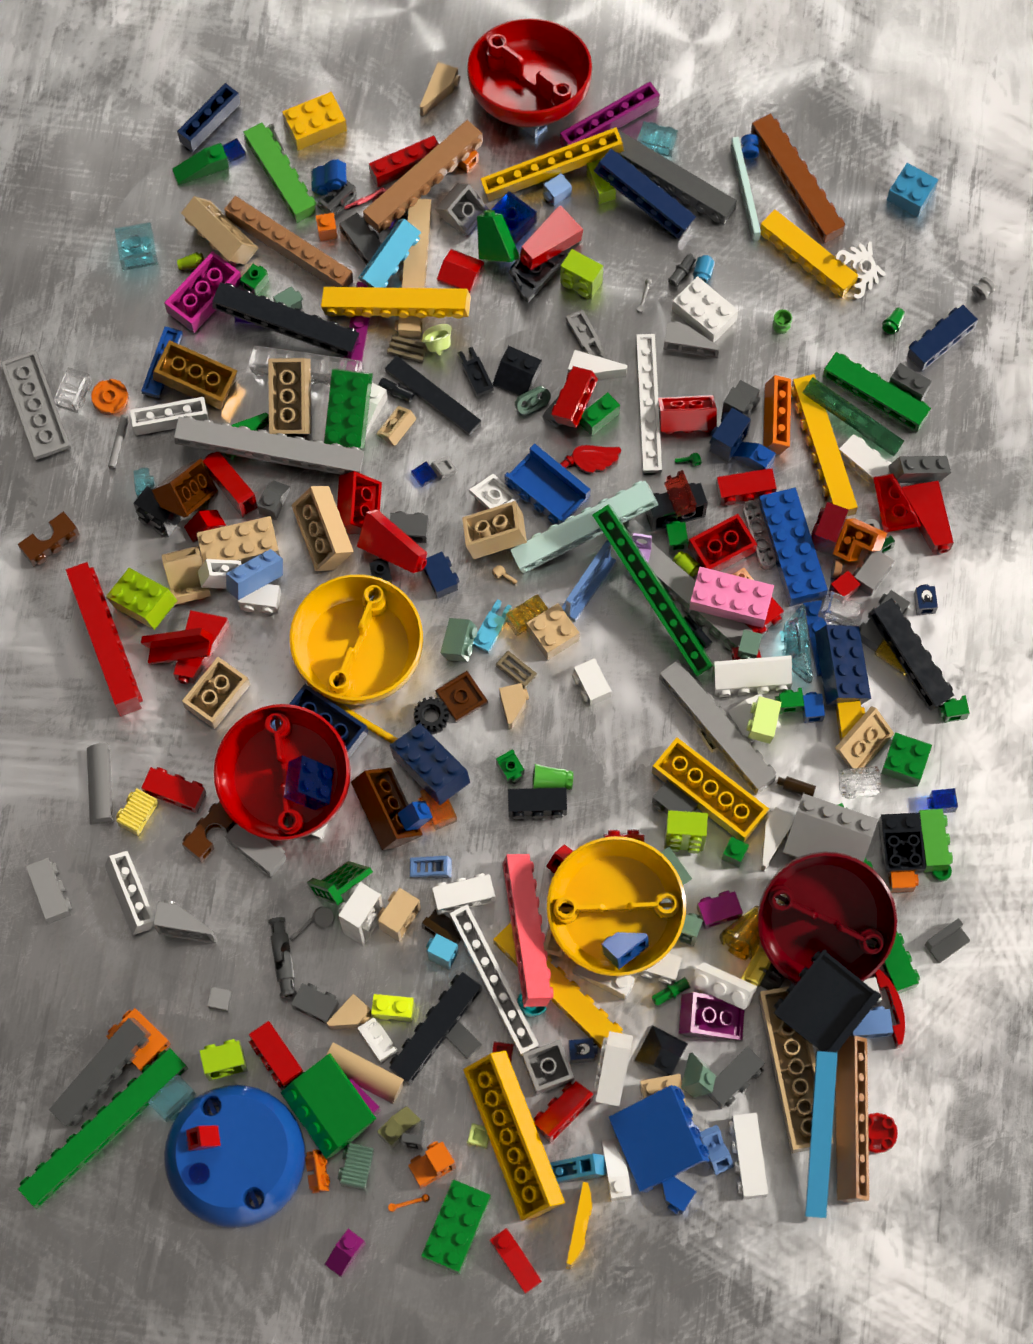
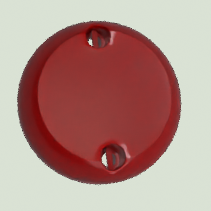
M518 19L502 23L490 29L478 39L468 58V81L471 92L477 102L493 117L514 126L541 127L565 118L581 104L591 84L592 60L585 43L578 35L565 26L542 19Z
M269 705L243 716L224 736L214 763L216 793L226 813L247 832L268 840H295L311 835L323 828L342 807L350 785L351 769L349 755L339 733L322 716L296 705ZM274 719L276 731L272 728V722L274 721ZM286 817L288 818L289 828L284 824Z

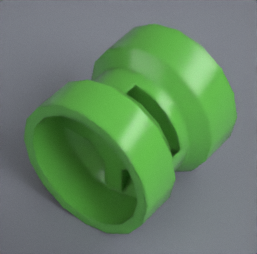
M782 309L775 313L772 325L775 332L785 334L790 330L792 315L789 311Z

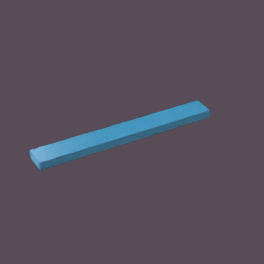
M816 1051L805 1207L806 1217L826 1218L838 1054L836 1052Z

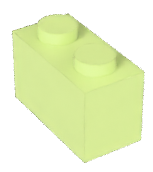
M761 696L758 697L756 702H752L750 713L753 716L752 720H748L746 730L749 731L748 738L771 743L775 735L781 702Z

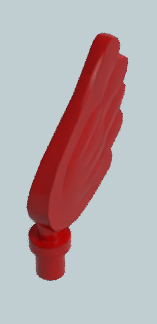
M581 445L574 449L572 455H567L560 464L564 468L575 464L580 470L593 474L595 471H604L607 467L612 466V463L617 462L621 448Z

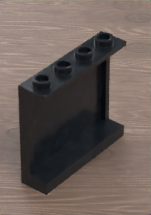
M824 949L822 952L817 951L811 958L813 963L809 969L805 966L798 976L801 979L797 984L792 982L786 990L788 995L785 999L780 998L773 1006L776 1009L773 1014L819 1051L837 1053L882 995L876 990L874 991Z

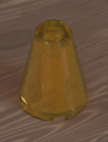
M754 906L724 929L719 937L722 945L724 946L726 943L730 947L728 951L742 960L752 959L760 943L757 927L759 906Z

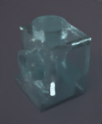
M140 468L133 471L137 498L146 486L154 489V475H150L149 468Z

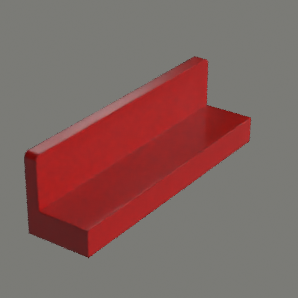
M203 628L141 637V644L150 649L148 663L150 664L209 657L213 641V635Z

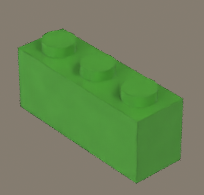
M943 809L919 810L926 866L924 872L948 871L950 864L953 863L952 852L948 851L950 835L949 833L946 834L945 829L948 826L947 815L943 814Z

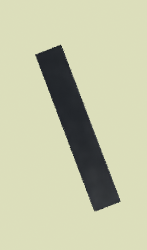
M397 355L385 367V371L410 391L415 392L418 397L469 436L481 424V420Z

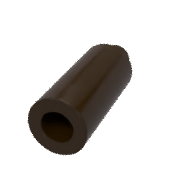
M789 776L786 779L778 777L776 783L783 786V790L801 796L803 793L813 796L816 789L815 785Z

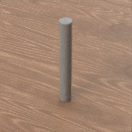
M125 415L120 417L108 467L111 469L116 468L128 417Z

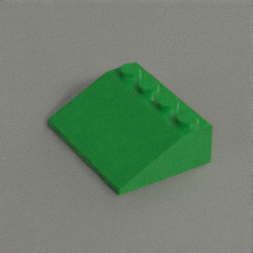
M331 1053L327 1054L293 1080L281 1092L287 1104L326 1159L340 1153L376 1120L372 1111Z

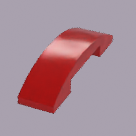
M878 969L873 974V978L876 977L879 991L886 990L897 1024L892 1026V1038L897 1049L903 1044L905 1035L904 1009L896 988L890 979Z

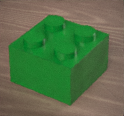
M895 732L881 774L918 786L932 744Z

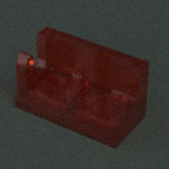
M678 471L675 477L667 476L664 485L677 517L694 512L696 501L684 471Z

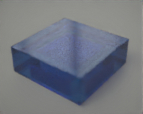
M237 138L222 145L230 163L246 155Z
M427 461L411 471V474L421 487L437 478L436 473Z

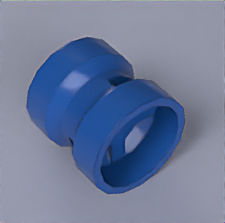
M753 134L742 136L743 158H757L759 156V148L757 147L759 145V137Z

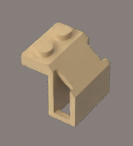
M199 546L162 555L170 591L178 600L175 605L185 604L196 599L202 600L211 596L209 588H201L198 570L202 566L203 561Z

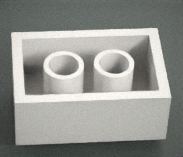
M698 276L673 300L672 311L713 343L737 321L739 311Z
M609 1031L608 1038L604 1037L593 1094H597L595 1102L620 1106L633 1036Z

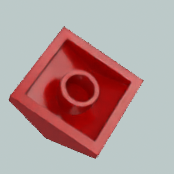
M450 249L442 262L437 281L457 289H468L470 293L484 265V261Z

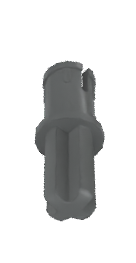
M687 254L680 265L676 266V270L668 279L672 286L677 287L684 276L689 274L688 271L695 263L696 257L693 254Z

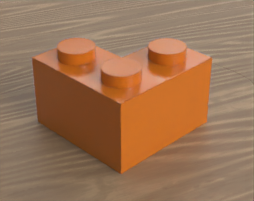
M846 519L833 555L849 562L857 561L862 548L872 552L881 551L887 533L858 519Z
M438 1141L433 1142L427 1146L426 1155L422 1157L417 1155L410 1160L411 1163L408 1167L420 1189L456 1169L455 1162L443 1141L440 1143Z

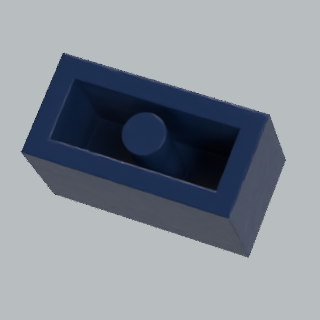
M443 552L427 557V564L423 570L436 598L438 599L457 591L460 581L456 572L452 573L450 569L452 564L449 557H445Z

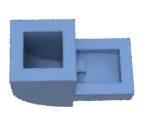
M714 1125L701 1131L700 1139L709 1151L708 1158L710 1161L708 1163L715 1175L733 1168L731 1154L723 1142L719 1127Z

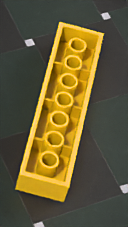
M506 1051L490 1053L464 1068V1074L521 1221L537 1218L564 1204V1198Z

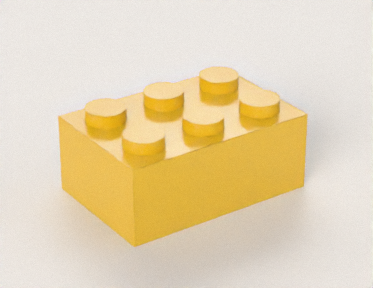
M332 91L282 111L284 123L298 151L347 131L346 119Z

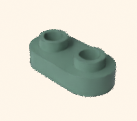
M538 386L520 395L515 401V408L521 414H529L548 404L551 399L550 391L543 386ZM526 401L525 405L521 406L522 402Z

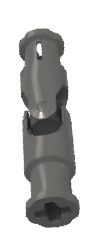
M285 917L271 918L268 922L271 925L272 931L270 938L276 977L280 983V998H291L296 996L297 991L294 989L293 980L295 976L289 937L284 925L286 921Z

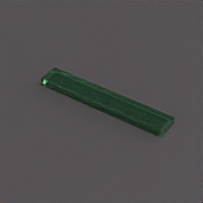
M812 377L802 393L892 456H895L902 446L903 439L814 377Z

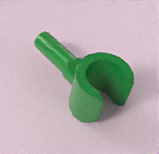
M692 453L687 457L675 458V463L691 461L693 466L702 464L698 453Z

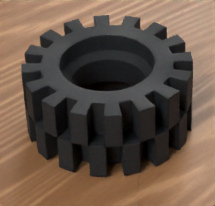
M429 697L428 700L423 698L422 702L419 701L417 703L418 706L414 708L416 726L420 723L429 732L437 734L438 730L441 732L443 727L447 726L449 720L448 708L442 700L440 702L439 698L433 699ZM429 709H434L439 714L438 719L434 722H428L424 718V713Z

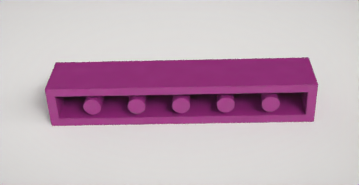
M651 82L644 84L561 132L560 145L565 147L615 127L617 129L623 127L659 106V92Z

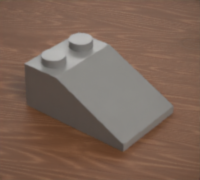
M171 900L158 901L153 923L158 934L216 943L217 939L213 930L179 905H176V902Z

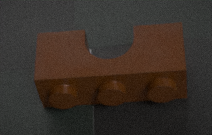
M64 511L49 521V525L53 530V535L50 539L42 541L32 533L18 543L21 552L33 567L43 564L49 556L60 552L63 546L74 542L78 535H80L77 527Z
M220 801L214 803L208 811L209 814L205 818L202 817L196 823L194 831L187 833L183 838L182 845L184 849L201 863L215 849L213 843L207 839L209 831L219 828L228 834L236 824L226 813Z

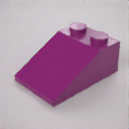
M696 992L682 994L679 1034L742 1041L745 1009L743 1010L708 994Z

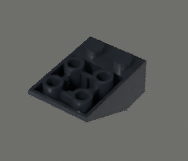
M920 813L881 814L878 825L886 872L926 870Z

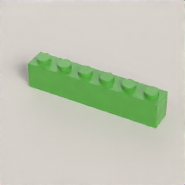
M261 122L243 131L245 142L296 223L316 214V201L313 196L309 197L307 194L308 190L304 182L300 183L296 169L290 167V161L286 154L283 155L281 153L282 149L278 141L274 142L270 128H266Z

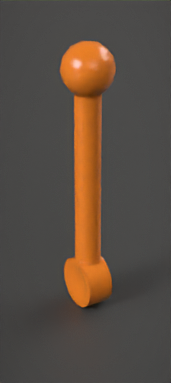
M424 1194L422 1197L399 1204L391 1203L388 1205V1209L394 1212L396 1208L421 1201L428 1202L430 1197L428 1194Z

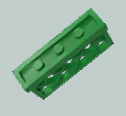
M347 861L322 880L312 878L307 881V884L318 899L338 906L344 902L341 895L372 874L373 871L370 867Z

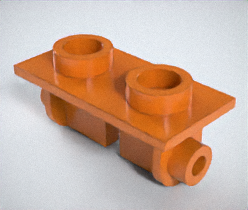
M314 1149L311 1152H307L305 1157L307 1172L314 1171V1174L308 1175L309 1190H312V1193H319L320 1190L330 1191V1178L326 1170L327 1159L320 1150Z

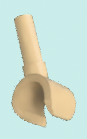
M501 565L496 566L492 570V574L497 579L503 576L514 585L518 582L508 575Z

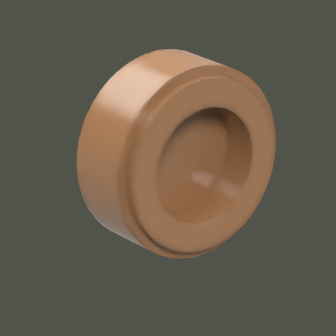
M833 560L831 578L838 579L841 576L842 560Z

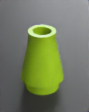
M195 252L177 259V265L179 270H195L205 259L203 253Z

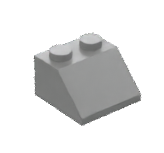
M457 183L435 210L446 223L468 236L477 226V216L483 214L489 208L469 184Z

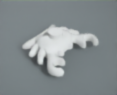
M868 242L866 249L862 244H858L859 250L855 247H850L849 249L854 255L846 250H840L835 254V259H839L840 255L844 256L842 264H847L851 261V268L858 274L860 282L853 285L854 288L859 289L858 295H852L855 299L864 296L866 283L868 290L872 289L873 281L876 284L879 283L877 273L881 276L886 275L872 258L871 242Z

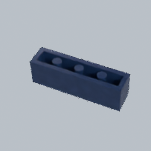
M225 83L177 131L179 142L193 152L241 104L239 93Z
M964 305L952 309L946 319H940L936 323L935 328L932 330L928 329L919 341L915 340L909 345L907 356L921 371L926 369L976 327L978 319Z

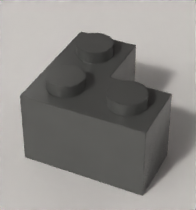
M740 380L736 388L732 387L724 400L721 417L725 412L729 413L734 408L750 418L752 408H756L761 399L759 397L760 390Z

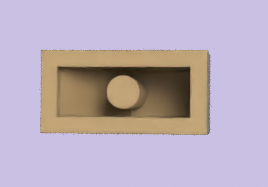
M522 683L499 688V695L508 729L514 727L526 708V700L529 699L527 688L523 689Z
M352 994L326 1024L330 1030L358 1028L372 1018L370 1016L372 1011L357 996Z

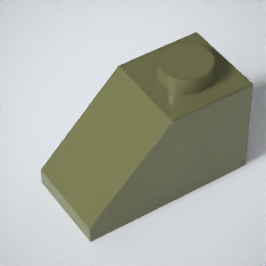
M406 1106L393 1115L377 1133L393 1149L401 1141L402 1133L408 1134L421 1119Z

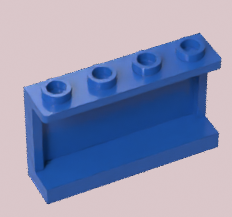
M535 443L529 448V454L510 473L507 472L505 474L506 486L511 490H516L524 501H529L533 504L537 512L544 513L553 525L565 522V519L572 516L591 494L589 487Z

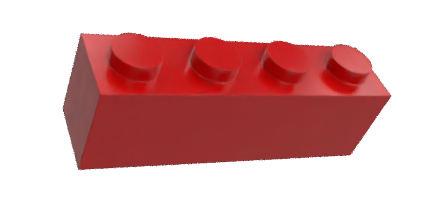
M435 136L428 137L369 163L370 175L377 188L400 179L438 146L439 143Z

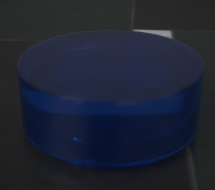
M198 1162L191 1166L189 1177L195 1184H204L210 1177V1170L206 1164Z

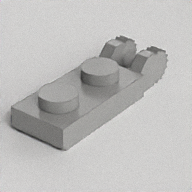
M583 310L566 317V321L582 349L585 350V353L594 355L589 347L594 344L599 355L605 354L599 342V337Z

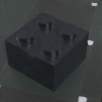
M148 486L133 503L138 520L145 525L153 526V529L160 535L165 534L169 537L182 520L181 516L161 508L154 498L152 489Z

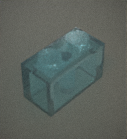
M643 121L638 142L660 155L672 157L677 142L678 130L669 126H660L654 122Z
M176 1074L148 1103L166 1122L169 1120L173 1121L180 1113L179 1110L195 1099L196 1093Z

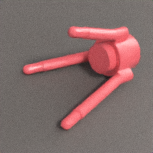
M381 187L372 194L344 206V209L361 205L369 200L374 202L386 190Z

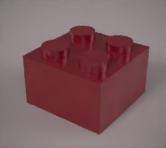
M827 502L825 508L821 507L817 522L811 533L816 551L830 556L833 555L849 509Z

